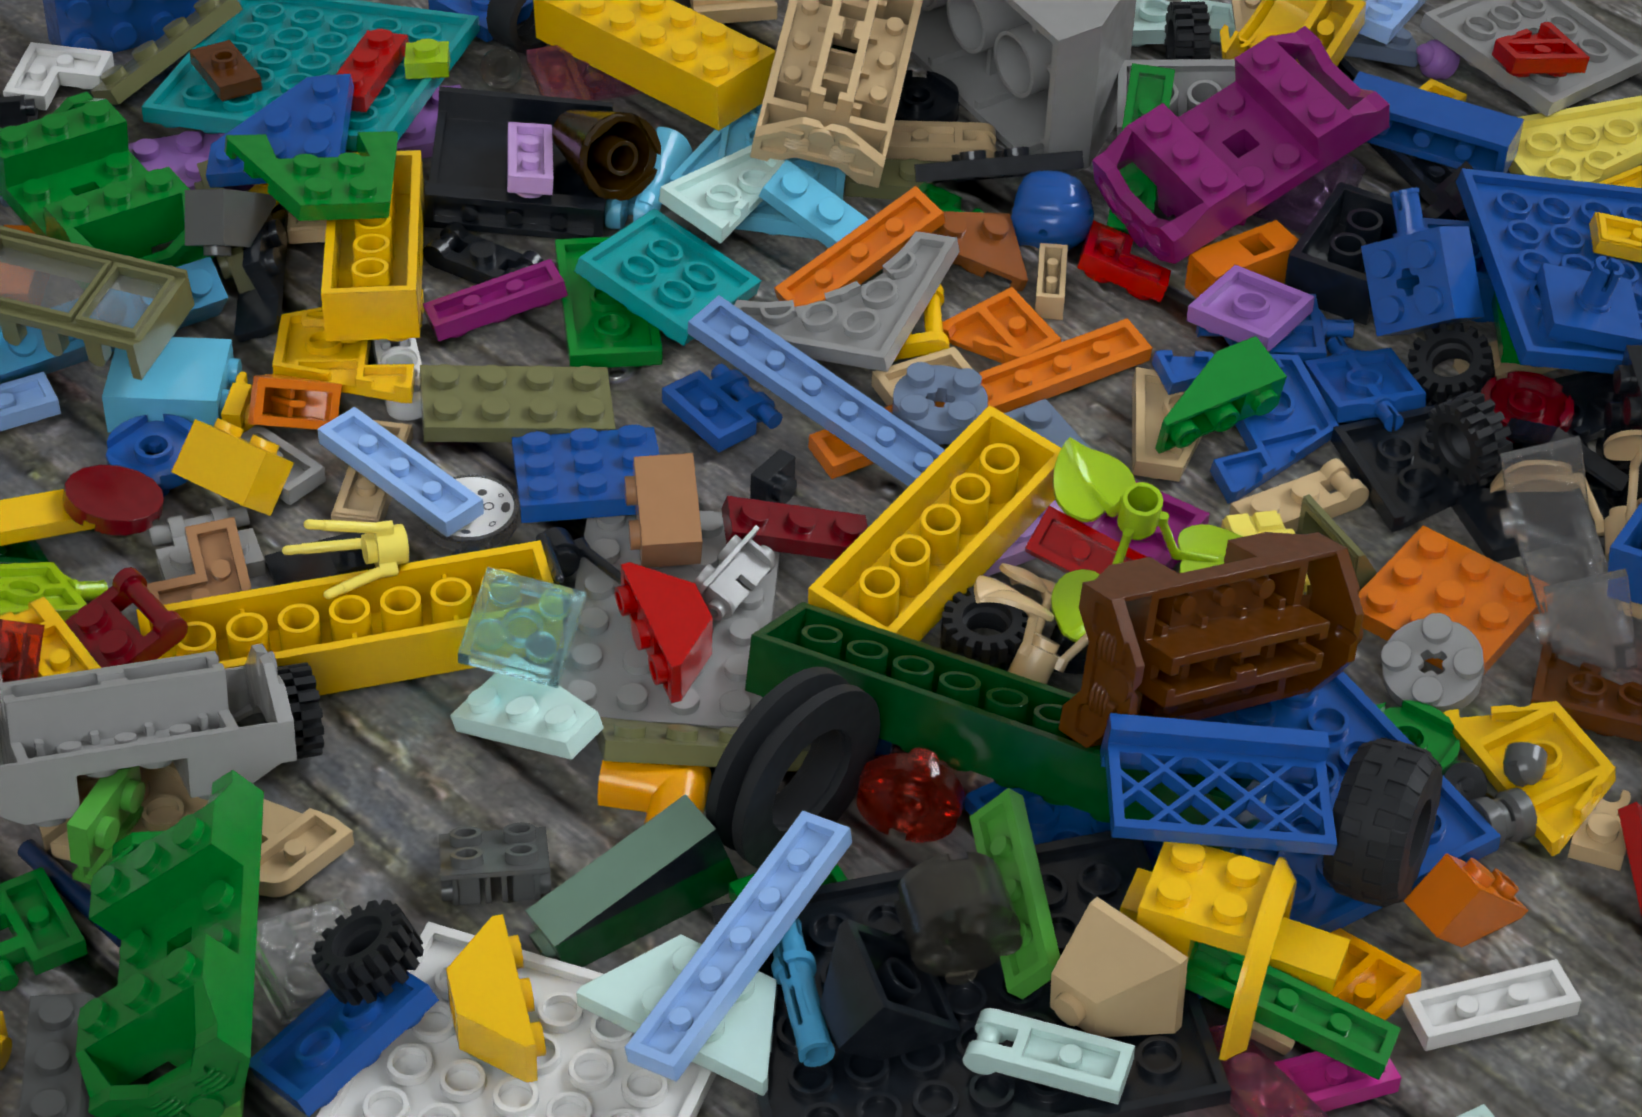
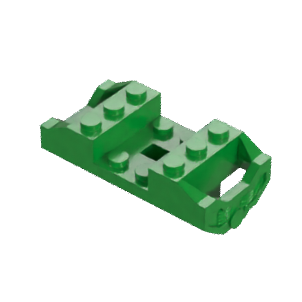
M88 92L67 97L54 113L48 114L41 119L18 126L0 128V195L35 234L173 267H179L209 257L203 256V247L185 246V190L190 189L169 166L149 172L129 151L126 119L107 99L93 98ZM174 240L165 250L152 254V247ZM75 282L83 292L89 286L88 284Z
M234 770L212 782L210 798L206 806L193 814L184 816L177 824L166 831L132 832L114 843L112 857L93 875L90 886L89 919L121 940L117 986L98 998L88 1001L80 1008L77 1020L78 1033L75 1055L89 1095L88 1112L95 1117H220L226 1108L241 1100L251 1057L264 791ZM166 1062H170L177 1067L149 1084L130 1085L133 1081Z

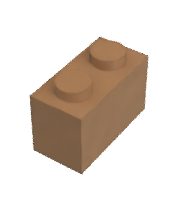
M693 453L634 457L633 476H624L626 506L635 505L637 519L628 521L630 550H640L641 566L647 568L701 564L703 540Z

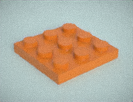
M1423 525L1359 591L1360 603L1364 612L1362 627L1388 641L1398 629L1412 621L1424 619L1432 613L1445 614L1451 621L1460 623L1469 629L1480 642L1483 649L1485 675L1547 606L1551 589ZM1438 658L1425 660L1442 669L1443 660Z

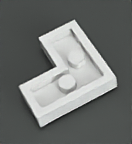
M30 42L7 83L3 95L4 97L25 95L26 99L34 98L36 108L47 110L60 85L78 87L83 90H91L102 82L100 76L108 69L114 67L112 51Z

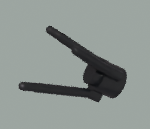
M561 527L547 529L536 536V541H541L560 600L564 627H568L570 614L561 583H563L565 577L573 575L578 570L581 558L585 557L621 585V572L591 549L585 538L573 540L570 533Z

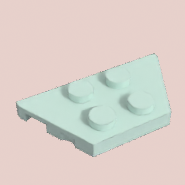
M680 934L582 985L576 992L577 1004L626 1030L636 1033L702 944ZM758 971L692 1062L764 1096L768 1091V1070L770 1052H772L777 980Z

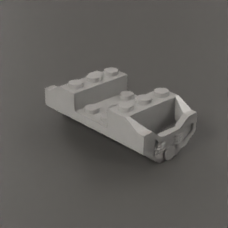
M263 644L251 646L244 666L227 669L224 668L222 663H219V657L216 652L209 651L0 683V817L23 825L35 824L40 827H52L64 823L67 818H71L80 806L77 776L79 775L102 778L111 776L118 769L141 766L147 769H158L170 765L173 761L190 797L209 800L212 782L231 770H234L253 784L279 764L297 761L294 719L285 683L278 675L274 652H267ZM255 713H262L267 723L238 727L236 723Z

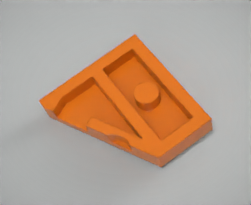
M1013 287L942 322L943 332L948 336L949 344L1002 364L1061 343V338Z

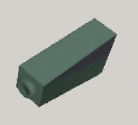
M685 794L525 911L536 929L528 936L541 955L549 958L556 957L559 961L584 967L728 894L729 882L737 880L738 877L716 828Z

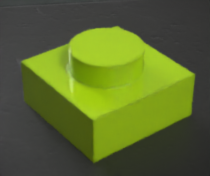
M420 39L413 43H406L404 60L406 79L449 77V41L438 42L434 39Z

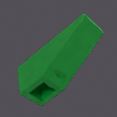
M1257 336L1219 350L1213 355L1163 419L1155 447L1158 454L1175 447H1187L1199 437L1214 431H1226L1238 421L1253 415H1265L1278 406L1287 376Z

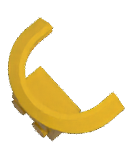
M1261 0L1245 26L1239 32L1235 30L1231 38L1227 25L1224 24L1220 30L1222 59H1234L1269 36L1293 33L1306 26L1320 39L1333 64L1338 66L1365 24L1366 2L1362 0Z
M1164 842L1140 902L1136 923L1187 956L1188 960L1195 941L1245 956L1219 1056L1220 1060L1225 1061L1247 1050L1274 944L1283 917L1290 918L1297 880L1286 858L1279 856L1275 865L1206 845Z

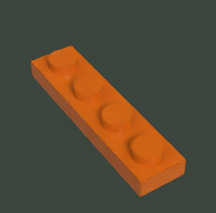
M917 186L913 187L774 287L777 299L779 301L793 300L796 307L817 301H825L824 293L844 287L855 281L861 285L883 269L882 265L888 262L906 245L915 231L932 233L945 224L944 212Z

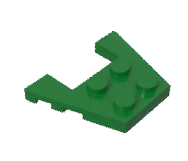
M397 131L358 132L356 149L359 154L347 152L340 154L338 157L320 158L312 154H298L294 158L282 159L276 158L266 134L226 135L225 154L231 160L239 157L244 162L243 171L252 179L262 178L268 184L267 192L298 221L389 218L398 142Z

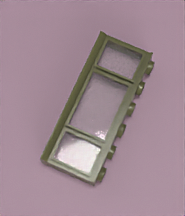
M0 226V326L4 339L11 345L18 346L27 335L26 326L41 329L46 349L55 356H61L69 346L68 336L82 339L88 359L99 367L104 366L112 355L111 347L126 350L133 378L142 380L195 305L187 270Z

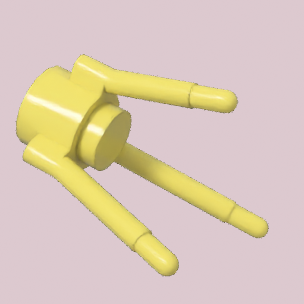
M308 519L304 521V527L309 530L367 534H362L361 538L302 543L286 545L282 548L284 555H304L362 549L365 563L375 564L376 568L325 590L324 597L326 599H332L343 593L345 594L383 577L396 576L399 574L398 564L409 562V544L406 530L403 524L393 525L392 520L359 522Z

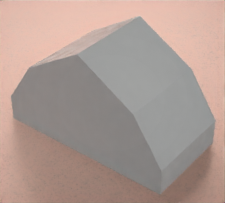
M923 0L910 57L926 72H935L949 78L958 87L959 103L981 123L991 124L996 129V137L1007 148L1029 147V155L1083 151V169L1060 170V172L1073 174L1090 166L1092 159L1096 157L1117 124L1118 72L1124 60H1130L1136 0Z

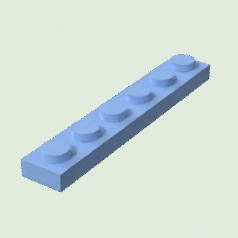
M806 811L800 813L627 1043L625 1051L628 1062L676 1082L852 844L850 827Z

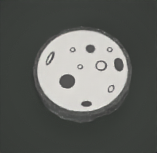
M460 475L453 478L483 499L484 514L448 537L422 519L428 538L444 549L452 551L459 549L463 552L470 547H481L484 545L485 550L492 549L510 539L518 527V499L512 489L498 479L484 475Z

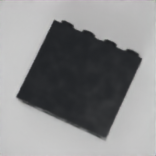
M439 86L438 116L429 182H426L424 227L445 228L450 222L455 221L462 224L467 231L555 239L602 237L606 199L595 195L587 188L556 147L553 138L554 179L552 195L524 198L516 193L507 192L508 122L552 125L553 129L557 118L568 110L613 112L614 102Z

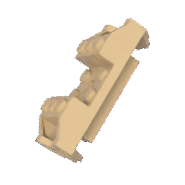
M789 0L753 138L750 157L768 161L770 158L777 160L799 158L839 168L859 184L879 188L923 0ZM833 44L841 47L857 50V52L855 54L851 52L834 49L831 47Z

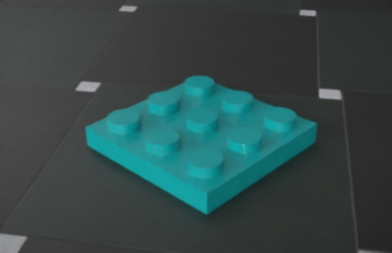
M655 208L580 256L574 272L588 280L595 288L604 291L626 306L630 312L639 315L661 330L668 338L677 341L683 346L694 339L688 334V321L718 295L733 305L737 300L748 301L757 294L762 281Z

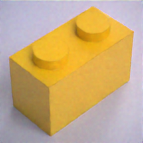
M217 418L214 426L195 419L171 472L237 504L271 516L294 462L276 455L280 446L254 434L250 442L242 439L241 436L244 429Z

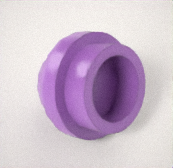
M1437 39L1430 40L1416 48L1420 71L1430 79H1448L1454 74L1459 65L1460 55Z

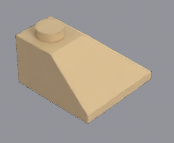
M1096 897L1088 905L1051 973L1050 1008L1066 1024L1078 1026L1086 1033L1101 1037L1176 1033L1182 1027L1188 957Z

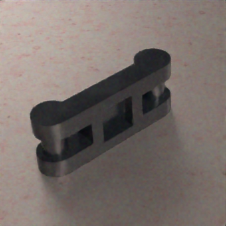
M455 221L450 222L440 232V239H432L423 248V257L431 266L476 284L543 261L542 257L534 251L529 250L521 254L469 234L462 224Z

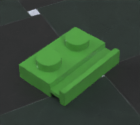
M140 766L118 769L115 774L100 778L68 821L67 833L71 863L78 864L72 873L73 880L91 885L93 875L112 857L114 843L127 836L142 816L144 807L141 804L146 788L145 783L141 781Z

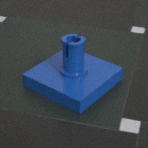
M1599 256L1595 260L1591 272L1542 262L1536 275L1547 337L1624 352L1626 345H1642V328L1631 279L1622 278L1625 272L1624 265L1619 260L1611 257L1606 268H1604L1607 262L1606 256Z

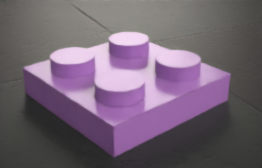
M1234 265L1188 305L1187 321L1205 328L1210 333L1220 334L1237 342L1257 336L1269 352L1313 312L1315 296Z

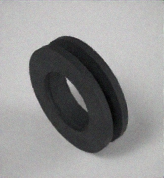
M811 667L797 672L767 693L750 711L733 734L717 764L710 783L706 802V818L716 828L723 845L737 851L741 858L756 868H760L802 811L837 822L861 787L875 755L880 734V713L876 701L868 693L857 686L850 685L846 679L826 667ZM812 742L811 748L800 769L787 786L776 794L788 768L801 751Z

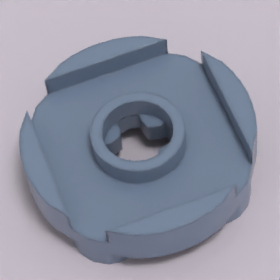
M916 362L908 366L906 375L899 379L894 388L892 414L934 443L951 444L987 408L988 395L981 385V375L974 369H959L945 365H930L925 362ZM934 402H945L944 407H936Z

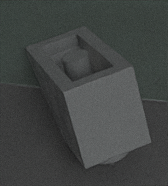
M230 189L185 190V246L203 247V256L219 257L232 256V248L251 247L276 205V200L270 194Z

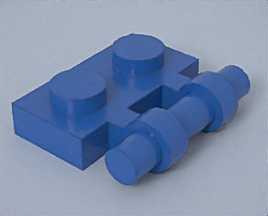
M722 363L713 368L711 372L713 379L708 378L701 370H698L662 388V403L718 453L755 435L757 423L763 422L767 427L773 429L781 423L783 418L782 414L774 408L775 404L771 398L764 392L754 391L749 386V380L736 369L730 370Z

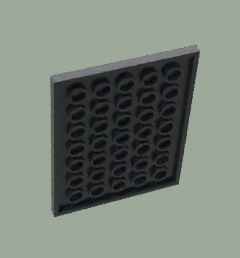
M1111 830L1035 844L1060 956L1090 902L1098 897L1120 912V906L1137 868L1150 872L1153 871L1143 840L1111 837ZM978 855L821 885L797 917L801 922L806 949L815 957L817 972L814 978L820 1000L826 982L838 927L845 919H849L924 945L962 1032L955 1039L881 1061L871 1060L855 1054H847L839 1050L834 1044L835 1055L833 1059L822 1066L808 1067L804 1065V1061L802 1063L799 1061L781 985L777 984L772 1052H770L768 1070V1091L764 1096L754 1092L760 1117H1164L1229 1104L1231 1098V1088L1219 1059V1054L1198 995L1186 988L1182 1027L1176 1033L1105 1037L1135 1045L1134 1060L1118 1105L998 1072L982 1075L969 1070L963 1063V1057L969 1042L977 1039L978 1034L975 1031V1025L980 1012L986 1008L999 1009L1085 1032L1078 1026H1070L1063 1022L1055 1011L1050 1008L1051 980L1024 999L1007 992ZM733 902L711 906L714 927ZM773 952L758 970L772 978L771 964L774 960ZM1009 1040L999 1043V1045L1011 1048L1014 1044L1013 1041Z

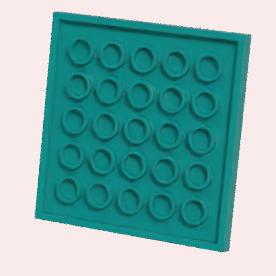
M238 0L243 10L192 49L230 40L261 76L262 90L221 101L191 64L189 51L141 106L143 122L161 124L166 128L184 127L198 129L208 134L228 133L305 78L327 74L336 75L367 30L387 29L392 33L408 35L409 43L420 39H434L438 42L449 41L450 72L479 33V16L359 0ZM404 57L367 112L351 111L346 150L358 152L356 149L358 132L397 131L399 141L445 78L406 79Z

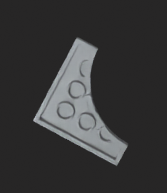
M915 231L906 245L888 262L882 265L884 273L862 286L855 281L844 287L824 293L825 301H817L795 307L793 300L775 302L737 300L734 306L812 359L888 372L960 252L957 237Z

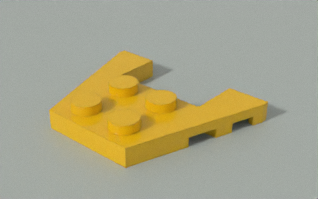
M422 289V295H421V325H420V327H422L423 312H424L423 305H422V304L424 303L423 289ZM322 307L281 314L272 363L273 374L342 384L341 392L400 403L413 402L415 386L414 364L368 365L371 340H361L352 344L340 341L326 342Z

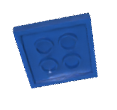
M625 425L618 430L604 431L580 428L571 433L548 434L535 431L521 437H511L521 523L636 515L635 505L626 506L624 476H633L634 457L660 455L654 427L645 428L640 425Z

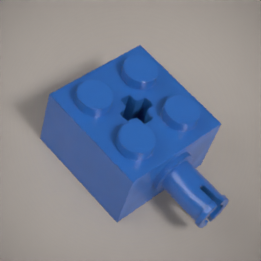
M1417 187L1389 193L1392 199L1397 233L1393 234L1394 238L1361 246L1377 337L1408 335L1425 331L1429 328H1439V324L1447 323V325L1485 317L1469 226L1425 228L1419 198L1420 191Z

